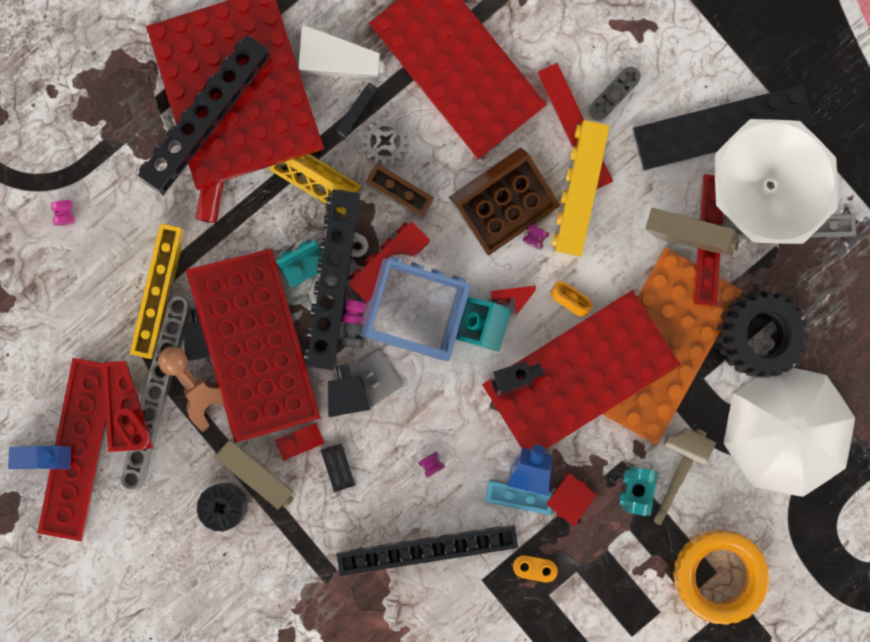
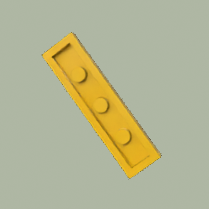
M310 154L284 162L289 170H283L277 164L269 168L273 173L326 205L328 193H332L333 189L358 193L362 186ZM296 173H303L307 181L299 180ZM315 184L324 186L326 192H319ZM341 206L336 211L344 215L347 209Z

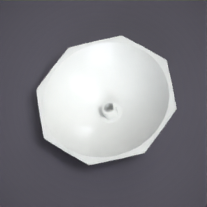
M750 119L715 154L716 206L753 243L804 244L838 209L836 157L800 121Z
M792 368L790 371L783 372L782 375L776 377H756L733 393L724 445L753 487L803 497L846 468L855 417L827 375Z

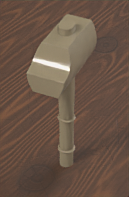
M684 428L678 434L667 435L663 445L684 456L653 522L659 525L662 524L693 461L695 460L706 465L716 442L705 437L706 432L698 428L695 432Z

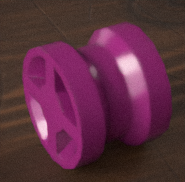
M529 225V233L527 236H524L522 241L536 249L542 250L544 247L543 241L548 238L549 233L537 226Z
M437 451L417 462L420 467L424 468L426 478L446 467L438 459L439 454Z

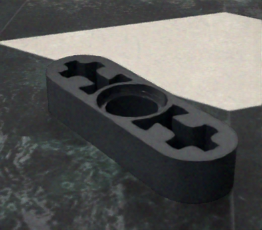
M370 82L365 86L337 127L334 136L342 141L348 137L376 96L379 88Z

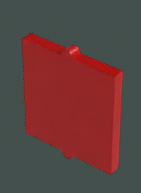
M567 473L545 504L557 513V517H562L575 526L597 495L585 486V482H580L570 473Z

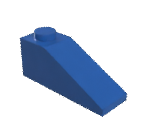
M9 447L8 469H70L71 447Z

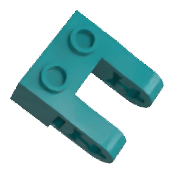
M629 466V470H625L623 476V483H626L625 492H621L619 498V505H622V510L643 516L651 515L658 471ZM636 484H641L643 487V493L640 496H634L632 493V488Z

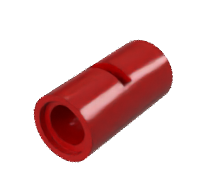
M225 181L200 189L195 215L196 220L217 223Z

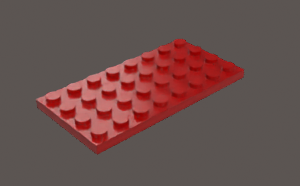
M397 0L369 22L370 27L477 160L481 159L547 106L545 101L463 0Z
M272 248L187 269V278L234 443L321 419Z
M631 290L515 363L518 364L526 361L528 366L541 364L544 376L533 379L534 383L531 387L497 399L490 379L483 383L482 386L522 449L532 450L533 446L540 445L547 450L675 370L681 364L634 291ZM516 374L519 380H523L522 375Z

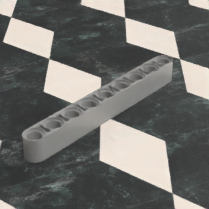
M180 296L173 297L168 303L141 401V408L153 446L173 376L167 374L162 378L158 376L159 355L166 344L181 348L184 337L183 325L187 324L191 311L190 302ZM183 301L185 308L182 312L177 313L174 306L177 302ZM176 322L179 330L176 334H171L169 326L171 323ZM156 386L161 389V396L158 399H154L151 395L152 389ZM149 408L155 411V417L151 421L145 416V412ZM153 449L128 451L121 475V484L124 488L132 490L143 485ZM137 451L141 452L144 457L140 464L134 461V454ZM130 473H134L138 478L135 485H131L128 482Z

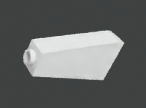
M302 25L299 57L300 74L379 80V73L383 74L384 60H380V53Z

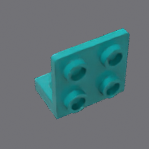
M308 239L299 244V249L294 252L288 250L279 255L280 259L276 263L282 269L291 288L320 274L317 273V265L319 259L323 260V252L320 251V246L316 240L311 241Z

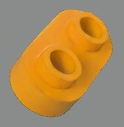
M556 282L551 289L553 299L577 316H587L593 308V303L587 296L566 282Z
M521 555L513 562V570L521 578L547 583L553 581L557 576L558 570L556 565L548 559ZM527 563L529 565L528 570L522 571L520 569L521 564ZM545 567L550 568L551 572L549 575L542 573Z

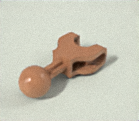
M168 347L164 349L159 355V367L167 375H176L186 387L184 393L188 398L187 412L189 418L201 431H205L210 427L208 419L204 415L205 409L211 404H220L224 407L218 383L206 382L202 377L196 379L186 367L187 356L180 348Z

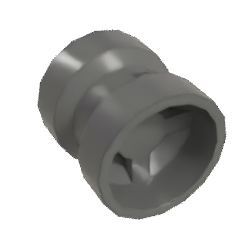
M345 323L344 330L346 333L342 338L341 345L363 348L364 341L361 333L364 325Z

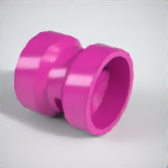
M72 200L50 203L51 210L54 212L52 219L54 226L76 223L75 216L71 212L73 209Z
M345 300L344 307L346 308V313L342 317V322L364 325L362 314L366 310L367 303Z

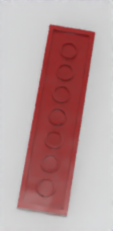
M72 358L55 446L71 447L70 469H50L37 531L38 534L83 541L106 428L103 363Z

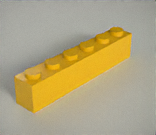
M583 120L581 125L577 124L574 137L578 138L576 147L572 146L570 159L573 160L572 168L567 169L565 181H568L567 190H563L560 203H564L563 210L557 214L556 224L559 225L558 233L553 234L551 246H554V252L582 257L609 133V125Z
M162 223L159 225L129 353L131 355L149 359L154 357L186 232L180 227Z

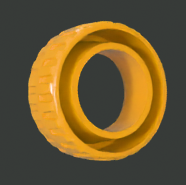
M721 529L704 531L702 534L695 535L690 541H687L683 549L678 553L673 572L677 595L690 612L705 621L723 625L741 622V620L747 619L759 609L768 593L770 575L768 564L765 561L766 558L755 543L737 532ZM717 550H727L733 552L743 564L745 572L743 586L729 600L720 602L708 600L703 597L696 585L695 574L697 566L707 554Z

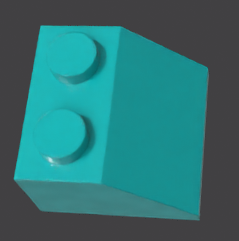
M468 297L455 340L499 352L512 309L493 302Z

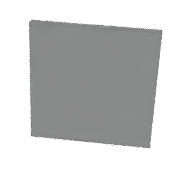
M379 349L350 368L351 377L361 375L372 406H375L403 387Z

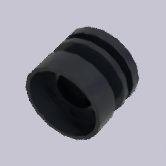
M219 483L208 487L201 493L197 501L199 520L206 528L213 531L224 532L236 527L244 520L248 510V501L245 493L238 486L231 483ZM218 502L226 505L224 508L225 513L216 510L219 506Z

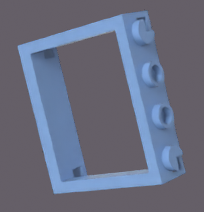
M391 256L390 259H383L361 336L449 362L471 284L464 283L465 279L459 276L445 277V272L432 269L431 272L423 270L424 266L413 262L411 266L404 264L401 258ZM390 268L457 289L440 350L372 329Z

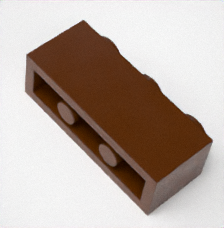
M376 163L365 181L366 186L421 219L425 217L434 202V197Z

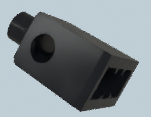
M197 309L191 310L193 323L183 325L184 352L188 362L210 357Z
M524 361L493 371L490 380L496 397L499 399L531 387L534 383L533 379L544 376V372L540 363L528 366L527 362ZM516 374L522 375L523 380H519Z
M349 364L335 366L338 379L328 381V416L334 417L373 409L361 375L351 377Z

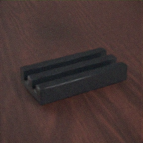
M342 443L320 450L334 493L355 486ZM336 449H339L350 483H345L335 453ZM328 452L331 453L341 486H337L327 456Z

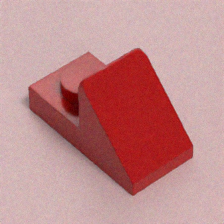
M536 285L491 291V300H497V304L510 303V299L514 298L515 314L517 315L536 291Z
M317 423L275 440L283 461L325 444Z

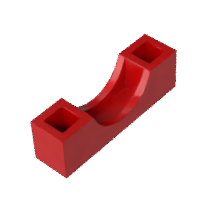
M412 221L409 224L406 222L397 229L398 235L393 240L388 238L380 246L382 250L377 255L373 253L366 259L365 263L367 265L361 271L356 269L349 276L351 281L348 284L367 304L371 301L383 259H389L391 256L406 254L415 258L430 243V239Z

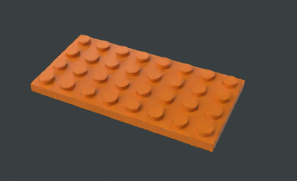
M666 247L637 297L681 366L603 414L605 417L655 445L659 443L721 330H717L718 323L723 322L720 316L723 311L729 310L727 306L732 301H737V298L740 297L743 291L719 277L717 306L693 305L696 264Z

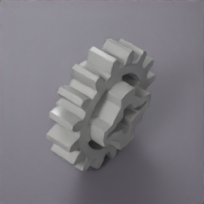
M385 118L384 123L376 119V126L370 123V131L364 130L363 132L367 138L361 140L363 144H367L363 148V152H370L367 158L370 160L374 157L375 164L382 161L384 167H386L388 161L395 165L394 159L396 158L402 161L403 159L400 154H407L408 150L404 146L410 144L409 141L404 140L408 137V132L402 133L404 126L400 125L397 127V120L394 119L392 123H389L388 118ZM389 128L392 130H390L389 132H382L380 129ZM372 136L376 138V144L373 148L371 147ZM400 137L399 149L395 146V140ZM383 138H384L385 140L390 139V140H389L390 145H389V146H387V145L381 146V145H382L381 139H383ZM389 153L390 156H380V154Z

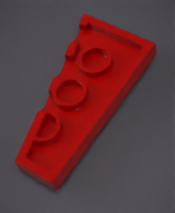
M127 361L103 363L108 452L134 451L127 446L114 426L113 417L120 409H130L136 413L149 433ZM128 416L124 418V423L127 425L130 422ZM141 435L136 437L137 443L142 441ZM151 436L149 445L145 449H154Z

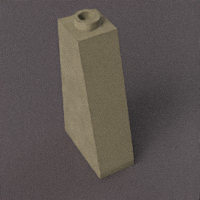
M652 207L645 228L658 240L733 256L734 250L738 249L740 238L734 229Z
M234 439L229 440L215 456L218 461L275 508L280 509L283 506L286 509L294 498L291 495L295 491L240 443H234Z

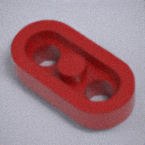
M130 409L118 410L113 417V423L127 446L133 450L145 449L149 445L150 435L136 413ZM128 416L130 418V422L126 425L124 423V418ZM138 435L142 436V441L140 443H137L136 437Z

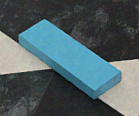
M489 480L485 502L551 515L552 509L545 503L553 492H549V495L546 496L509 487L507 483Z

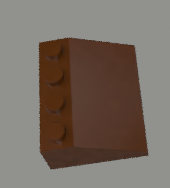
M521 147L448 197L488 256L527 230L529 225H534L560 207L559 202L531 156Z

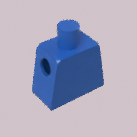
M540 445L533 446L532 450L521 449L510 468L507 486L548 496L553 456L545 453V448Z

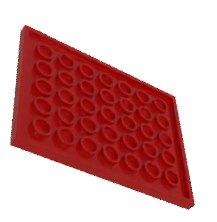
M227 0L146 26L176 125L180 121L182 112L191 107L196 94L205 89L210 76L219 71L222 61L225 57H230L236 43L240 39H244L246 35H249L265 46L271 55L264 67L188 165L197 190L324 149L276 0ZM241 59L239 61V64L245 65L248 63L249 59ZM228 76L225 82L234 81L235 76ZM216 93L212 96V99L218 100L222 94ZM201 111L198 117L203 118L207 116L208 111ZM188 128L185 131V135L193 134L195 128Z

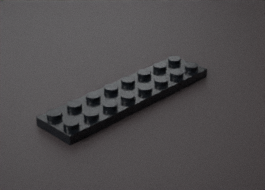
M804 85L632 128L643 171L717 153L750 119L800 121L808 129L815 127Z

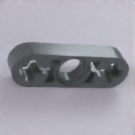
M635 67L625 68L592 102L590 114L594 119H605L637 86L641 78L638 69ZM627 73L630 75L631 73H633L635 75L633 78L635 82L629 81L625 85V87L628 88V90L626 91L624 86L622 85V83L625 81L627 77L625 74ZM615 87L621 91L619 99H612L609 96L611 88ZM605 96L609 102L604 108L605 113L600 112L597 114L595 112L597 109L595 105L601 106L605 102V99L602 97Z

